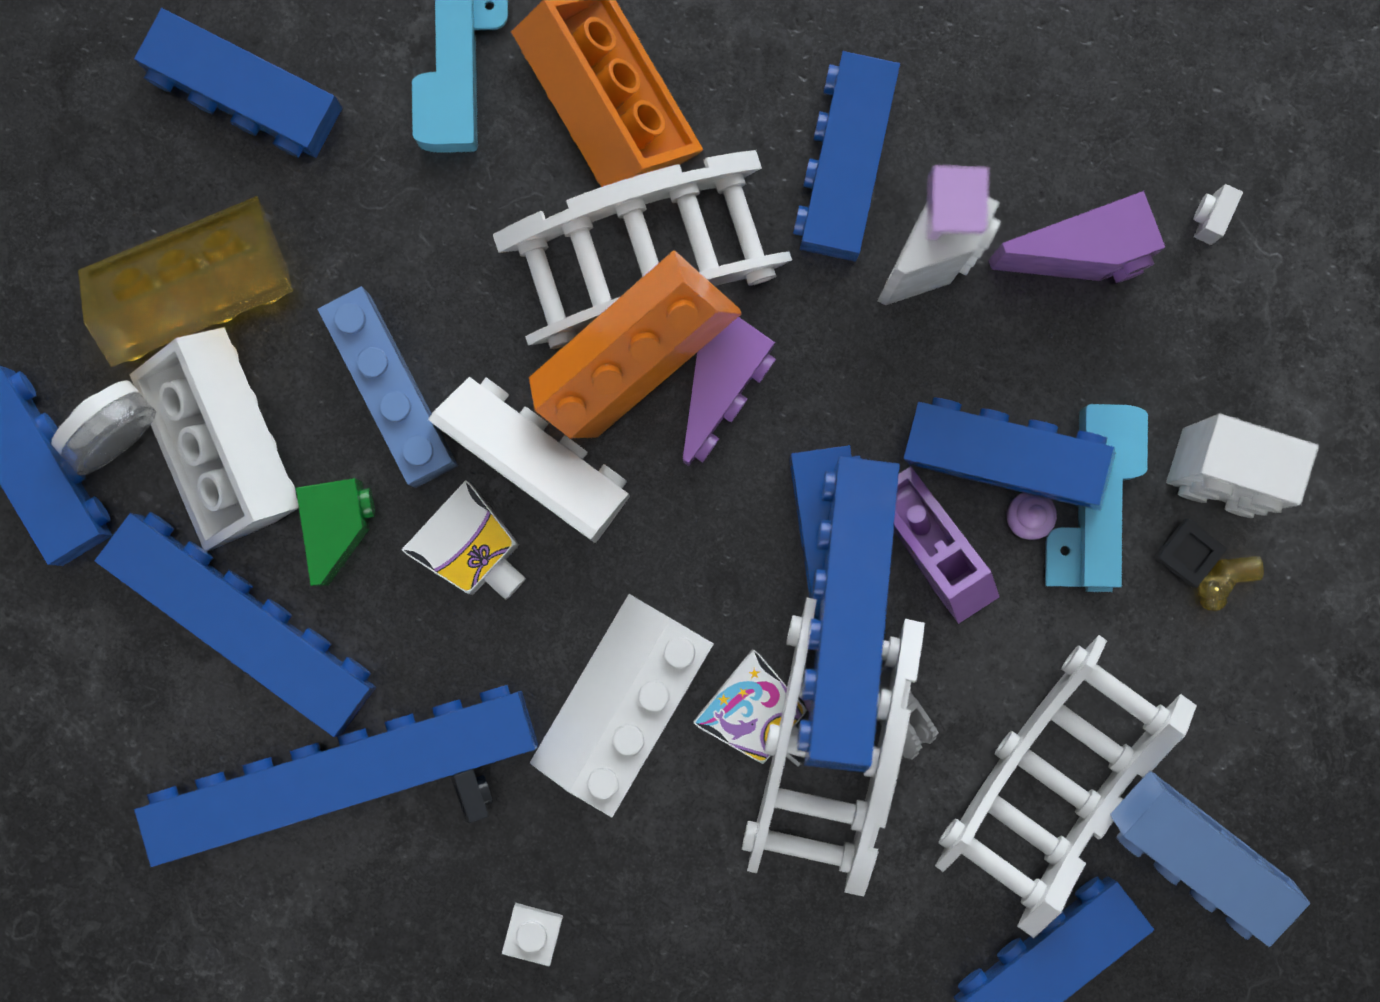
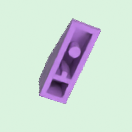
M910 466L901 472L898 477L894 531L932 589L959 624L999 598L992 572L913 468Z

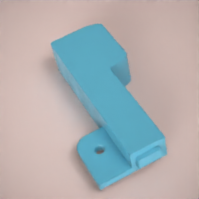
M435 0L436 72L423 73L412 80L413 137L421 149L430 152H474L477 150L475 30H497L502 28L508 20V0ZM493 3L494 8L487 10L485 8L486 4Z
M1089 404L1079 412V431L1091 432L1107 437L1106 445L1113 446L1116 454L1101 511L1078 506V526L1080 528H1056L1047 535L1045 586L1086 587V592H1113V588L1122 586L1123 481L1139 477L1147 472L1148 413L1142 408L1131 405ZM1063 546H1066L1069 550L1066 556L1060 552Z

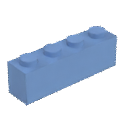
M361 286L318 308L407 484L417 488L458 467L440 429L428 420L432 413L371 295Z
M1151 770L1110 814L1120 830L1116 837L1124 847L1137 857H1140L1145 852L1155 860L1153 865L1162 876L1174 885H1177L1182 880L1192 888L1189 891L1190 894L1200 905L1210 912L1219 908L1228 915L1225 918L1227 923L1247 940L1254 935L1270 947L1310 905V902L1292 879Z

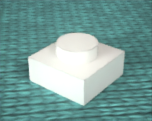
M1225 184L1213 195L1206 193L1194 216V220L1200 223L1194 238L1210 245L1222 238L1243 192Z
M516 903L513 908L502 954L550 966L563 915Z

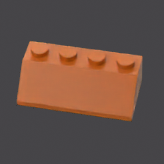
M542 0L511 31L522 50L523 56L529 62L546 91L547 97L553 103L570 132L571 138L577 144L601 187L658 169L682 164L704 150L616 0Z
M673 250L529 377L534 409L569 438L599 437L742 314L741 310Z

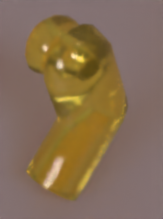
M1261 557L1219 560L1198 586L1200 604L1210 611L1221 610L1226 606L1227 597L1237 582L1262 580L1264 569Z

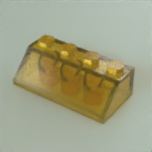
M258 196L78 270L84 324L111 367L125 361L140 359L147 352L166 345L175 338L192 335L194 332L216 323L229 322L242 312L262 304H272L283 295L293 292L286 262Z

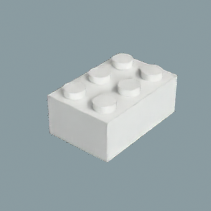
M1217 414L1183 428L1166 483L1179 487L1178 495L1192 501L1206 503L1207 499L1226 502L1224 510L1239 516L1254 518V514L1266 516L1268 511L1281 513L1282 508L1301 505L1319 445Z

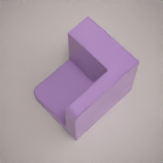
M933 167L928 177L927 240H938L942 233L983 234L986 231L988 168Z

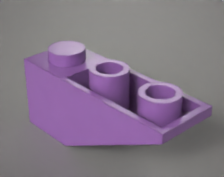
M740 317L697 352L683 453V463L687 466H690L695 457L701 462L707 458L720 439L712 433L723 418L729 422L734 420L748 400V398L741 394L752 378L760 383L776 360L770 355L775 342Z

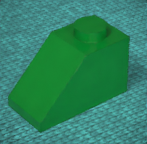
M355 478L296 488L311 586L329 585L370 530L368 518L375 517L372 491L370 488L364 489L363 482Z

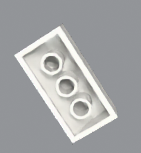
M988 197L987 229L983 234L942 233L938 240H927L926 203L877 301L884 305H889L948 285L959 272L967 275L977 259H980L984 250H987L1000 225L1001 221L992 217L999 202Z
M225 327L175 338L130 374L134 387L141 393L140 401L202 548L205 551L213 550L269 526L299 508L294 484L288 478L277 452L276 442L268 431L259 410L256 395L248 384L239 363L237 350L231 344Z
M469 377L428 418L431 423L595 544L630 498V495L622 489L627 483L623 477L604 464L597 471L583 461L588 453L586 450L565 435L560 442L553 439L544 432L548 425L544 419L526 406L520 413L504 403L509 394L486 377L481 384Z
M628 594L534 754L530 764L569 793L608 816L613 817L714 643Z

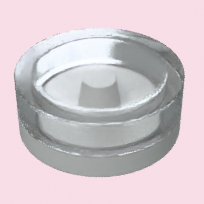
M121 381L90 396L79 404L58 428L51 444L78 475H86L105 466L137 441L152 424L156 416V410L130 381Z

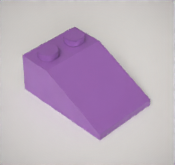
M1142 191L1004 242L988 261L992 270L1100 281L1113 276L1115 282L1120 283L1144 273V269L1154 265L1153 257L1165 248V244L1146 195Z

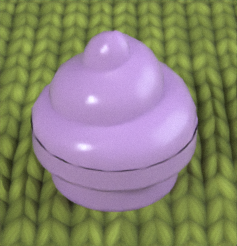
M1028 493L1017 495L1007 509V522L1010 529L1018 537L1026 540H1037L1048 535L1054 528L1057 519L1056 508L1051 499Z

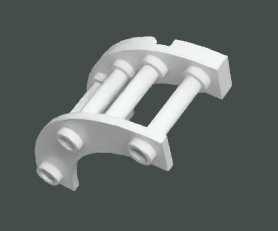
M756 150L705 158L703 161L706 168L682 172L680 164L621 180L566 200L569 209L546 219L543 211H539L494 233L493 237L498 253L519 250L520 256L526 257L548 326L525 336L528 346L548 342L550 349L564 347L577 335L576 333L581 332L620 298L611 299L589 231L593 228L592 222L617 214L618 218H624L642 277L659 263L643 215V211L647 209L645 204L671 198L672 203L678 204L700 271L699 273L714 286L747 279L750 286L775 278L776 273L774 269L792 261L789 251L764 256L742 189L746 184L744 178L762 169ZM717 188L718 193L724 194L745 260L722 266L718 265L696 198L700 194V190ZM563 234L565 237H571L593 307L569 317L565 316L545 254V250L548 249L547 242Z
M807 598L802 617L793 615L786 645L795 646L782 716L779 726L770 724L764 754L772 755L773 757L757 822L747 821L742 850L750 852L747 871L753 873L758 871L763 850L839 866V871L847 873L845 893L864 897L878 854V849L874 848L879 828H885L897 780L911 710H907L911 682L915 683L917 679L925 623L905 619L899 638L890 636L889 641L883 640L882 660H884V666L892 667L889 690L881 689L880 693H878L876 719L883 720L878 747L874 746L872 767L864 773V776L871 777L865 801L857 800L855 804L779 788L786 754L805 757V752L797 751L798 735L791 734L798 697H802L803 672L808 651L810 619L814 618L817 601L816 599ZM778 808L851 824V830H856L853 843L844 842V845L840 846L770 831L769 826L773 810Z
M1100 635L1086 649L1077 646L1071 652L1061 668L1065 674L1037 707L1019 733L1016 734L1010 731L995 751V755L1000 760L979 789L961 820L954 819L939 840V844L944 847V850L935 866L944 872L963 854L1022 897L1021 904L1026 907L1018 927L1033 938L1062 912L1079 875L1086 865L1079 856L1092 836L1099 840L1114 821L1110 814L1123 800L1120 796L1137 774L1144 777L1150 770L1153 771L1161 760L1186 735L1197 705L1181 694L1167 708L1161 704L1155 707L1098 666V659L1107 642ZM1084 680L1144 723L1143 729L1146 731L1132 748L1127 744L1121 747L1063 705ZM1050 720L1110 762L1109 768L1113 772L1098 792L1093 789L1087 792L1029 749ZM1017 765L1076 807L1075 813L1080 817L1066 838L1062 835L1056 838L998 796ZM987 812L1045 854L1044 860L1050 864L1041 880L1039 878L1034 881L974 838Z

